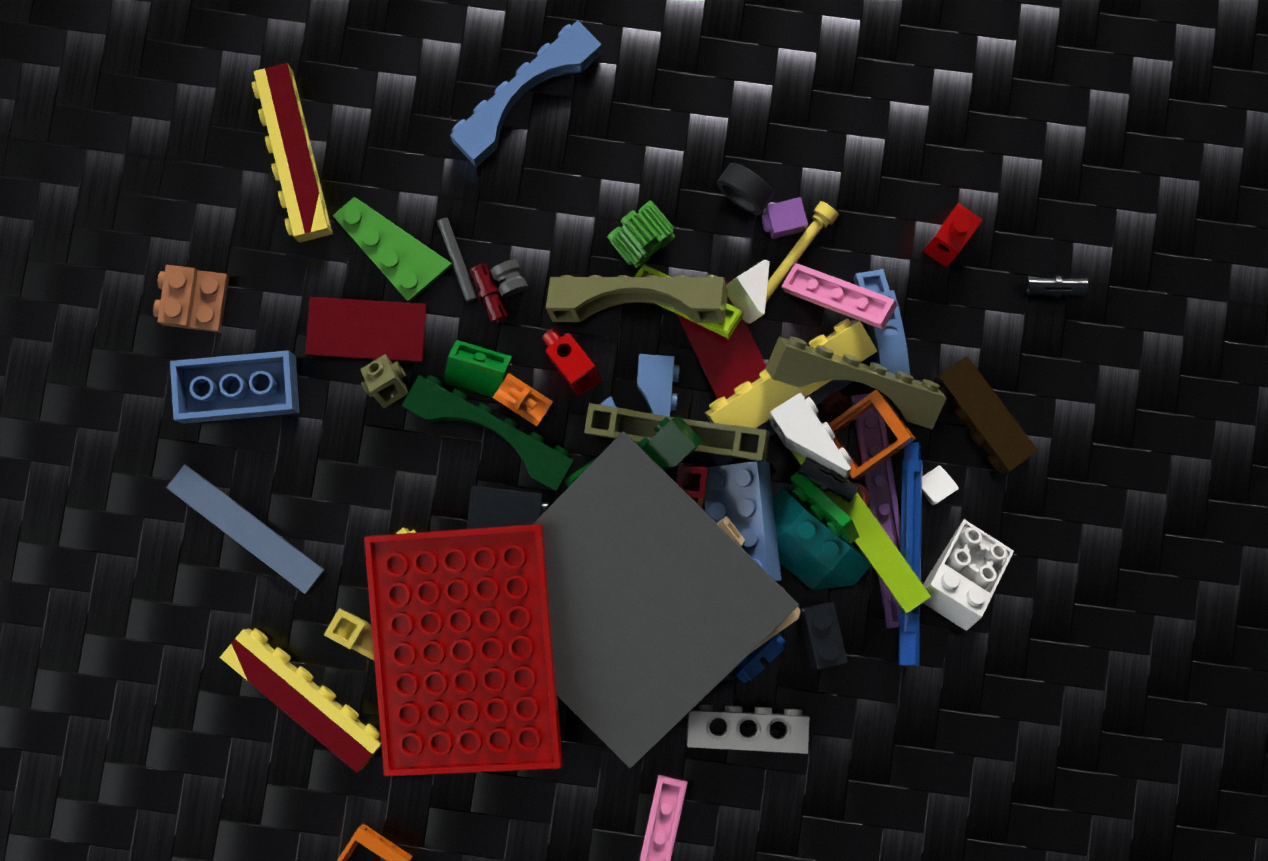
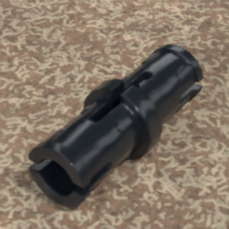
M1054 275L1053 278L1028 277L1026 281L1027 296L1052 295L1053 298H1060L1061 296L1086 297L1088 294V279L1062 278L1060 275Z
M806 457L798 471L799 475L821 486V490H828L848 503L852 501L859 486L837 475L832 469L829 470Z

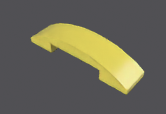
M339 608L326 629L324 636L374 661L371 624Z

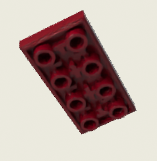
M727 296V304L734 306ZM677 314L716 399L721 397L727 399L735 394L734 389L746 381L753 383L761 378L759 373L765 370L767 366L743 318L728 339Z
M310 297L305 355L376 360L386 354L391 361L423 363L427 304Z

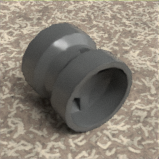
M517 259L500 263L490 270L494 280H497L499 283L498 290L502 298L516 295L528 287L525 278L519 274L520 267Z

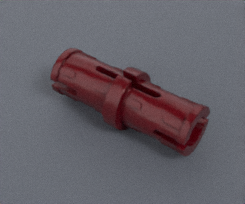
M479 264L471 268L470 273L479 291L477 296L480 301H483L491 324H495L496 321L499 323L506 320L509 316L499 296V287L495 286L487 264Z

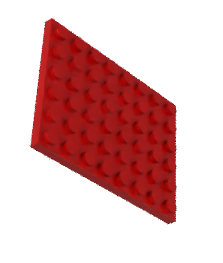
M543 524L364 537L384 776L561 768L563 762Z

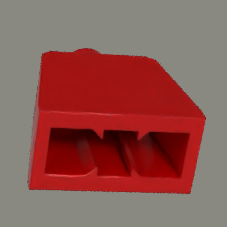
M958 203L923 252L947 268L962 250L982 219ZM939 244L946 246L949 251L942 249Z
M552 328L543 335L542 339L548 345L545 351L549 359L578 398L602 381L594 363L569 333L562 336L557 328Z

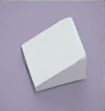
M940 465L922 476V492L931 505L937 504L959 489L954 480Z

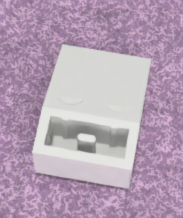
M800 392L770 411V424L786 448L804 458L808 457L829 470L832 469L844 479L849 477L852 460L843 447L837 448L833 440L835 438L834 432L827 422L821 424L817 416L819 411L810 397L805 399Z
M964 519L924 583V587L931 597L923 603L967 631L982 618L1014 551Z

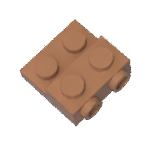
M166 265L165 272L160 271L158 275V288L162 289L161 300H156L153 307L154 317H158L157 322L163 326L221 333L229 275L199 271L190 267Z

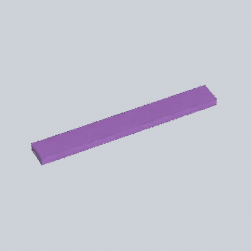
M870 393L851 396L852 406ZM875 406L854 420L861 465L889 446L885 420ZM890 457L864 475L863 482L870 496L867 507L901 553V519ZM878 576L886 628L899 627L900 606Z

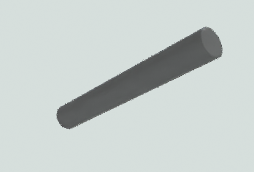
M442 218L437 223L466 302L473 301L477 297L449 219Z

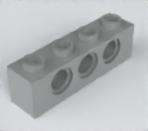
M697 704L695 709L688 712L687 747L808 754L810 717L802 715V709L786 708L784 709V714L772 713V708L755 707L754 712H742L743 706L725 705V711L713 710V705ZM716 718H721L726 722V729L721 734H713L709 728L711 721ZM745 720H752L756 725L755 732L750 736H744L740 733V725ZM777 721L783 722L785 733L778 738L772 737L770 735V726Z

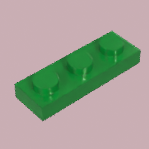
M798 472L790 477L795 488L792 490L794 497L802 505L807 503L810 506V511L819 521L824 519L830 531L837 538L842 536L850 544L859 538L853 520L808 478L799 475Z

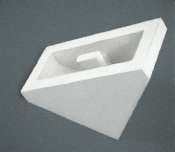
M761 261L726 285L729 299L736 308L743 311L744 316L742 318L746 323L751 324L765 314L770 261Z

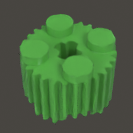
M652 201L643 205L639 209V213H636L634 210L629 212L620 221L623 224L622 228L617 227L607 236L629 265L633 264L636 268L649 261L651 255L661 247L667 246L675 238L673 234L674 227Z

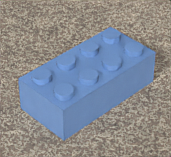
M290 351L170 361L173 419L175 421L185 424L300 413L296 356Z
M754 461L707 467L704 498L706 513L716 523L727 516L745 539L741 548L775 581H781L769 462Z

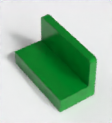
M456 340L448 355L444 383L493 398L504 381L512 356Z

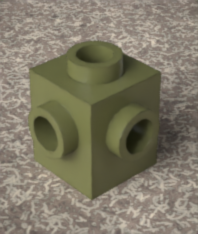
M386 354L360 369L365 380L361 382L365 392L369 397L373 396L383 408L408 394L402 379L406 377L403 368L397 361L392 363Z

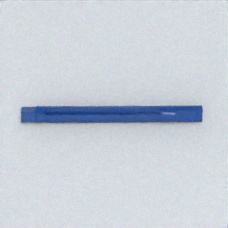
M911 442L904 447V460H902L901 555L921 581L923 461L921 460V444L919 442ZM920 605L907 614L900 607L898 665L919 666Z

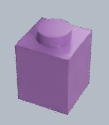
M801 197L767 205L765 215L761 216L765 232L770 231L772 239L804 232L808 226Z

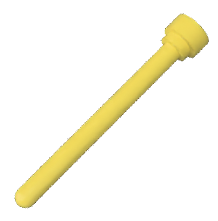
M820 201L813 211L815 213L812 217L813 222L768 280L766 302L822 227L826 228L828 224L832 225L839 216L838 212L827 203Z

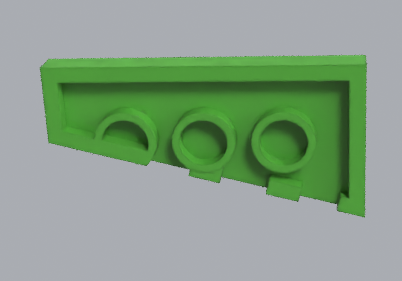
M356 197L352 198L333 215L409 303L453 266L448 260Z

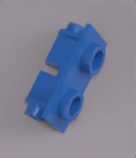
M779 633L747 655L732 672L744 684L748 681L752 682L765 669V666L759 660L764 657L771 663L784 650L783 646L787 642Z

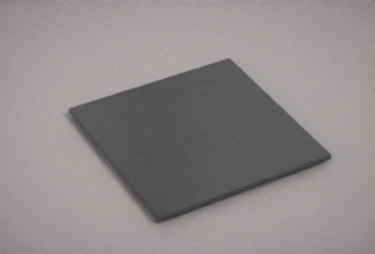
M624 431L534 523L543 524L557 696L629 768L634 766L799 606Z

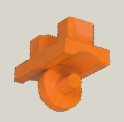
M508 373L493 396V399L536 427L553 404V401Z

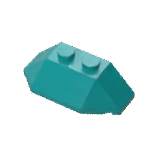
M783 487L774 496L773 505L780 564L812 590L854 586L871 566L863 553L848 543L842 536L837 538L823 520L819 521L805 505H802Z

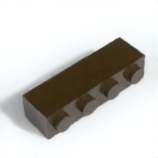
M968 356L934 379V382L940 386L939 390L954 407L952 410L954 416L960 423L967 424L972 431L970 433L972 440L977 446H983L990 455L988 460L995 470H1001L1003 474L1010 472L1038 451Z

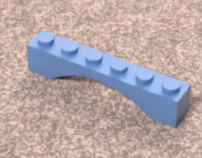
M579 20L572 26L568 24L563 27L558 33V38L551 45L546 43L537 52V57L530 64L528 62L522 64L516 71V76L510 82L504 81L501 83L490 100L480 102L473 110L474 114L467 120L462 119L453 127V133L450 136L454 145L475 167L479 166L497 149L504 121L516 102L534 86L550 78L583 72L602 54L601 43Z
M639 354L637 388L644 396L652 414L670 417V411H676L677 394L672 393V382H678L679 365L674 364V356ZM664 467L661 469L666 473V469H670V467Z

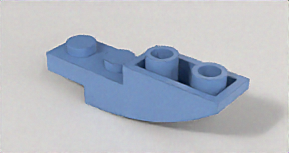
M883 269L855 274L853 278L855 285L895 299L897 302L894 290H889ZM897 306L884 330L867 324V334L877 349V352L872 355L874 363L886 367L888 372L896 374L897 371H902L910 375L905 333L899 306Z

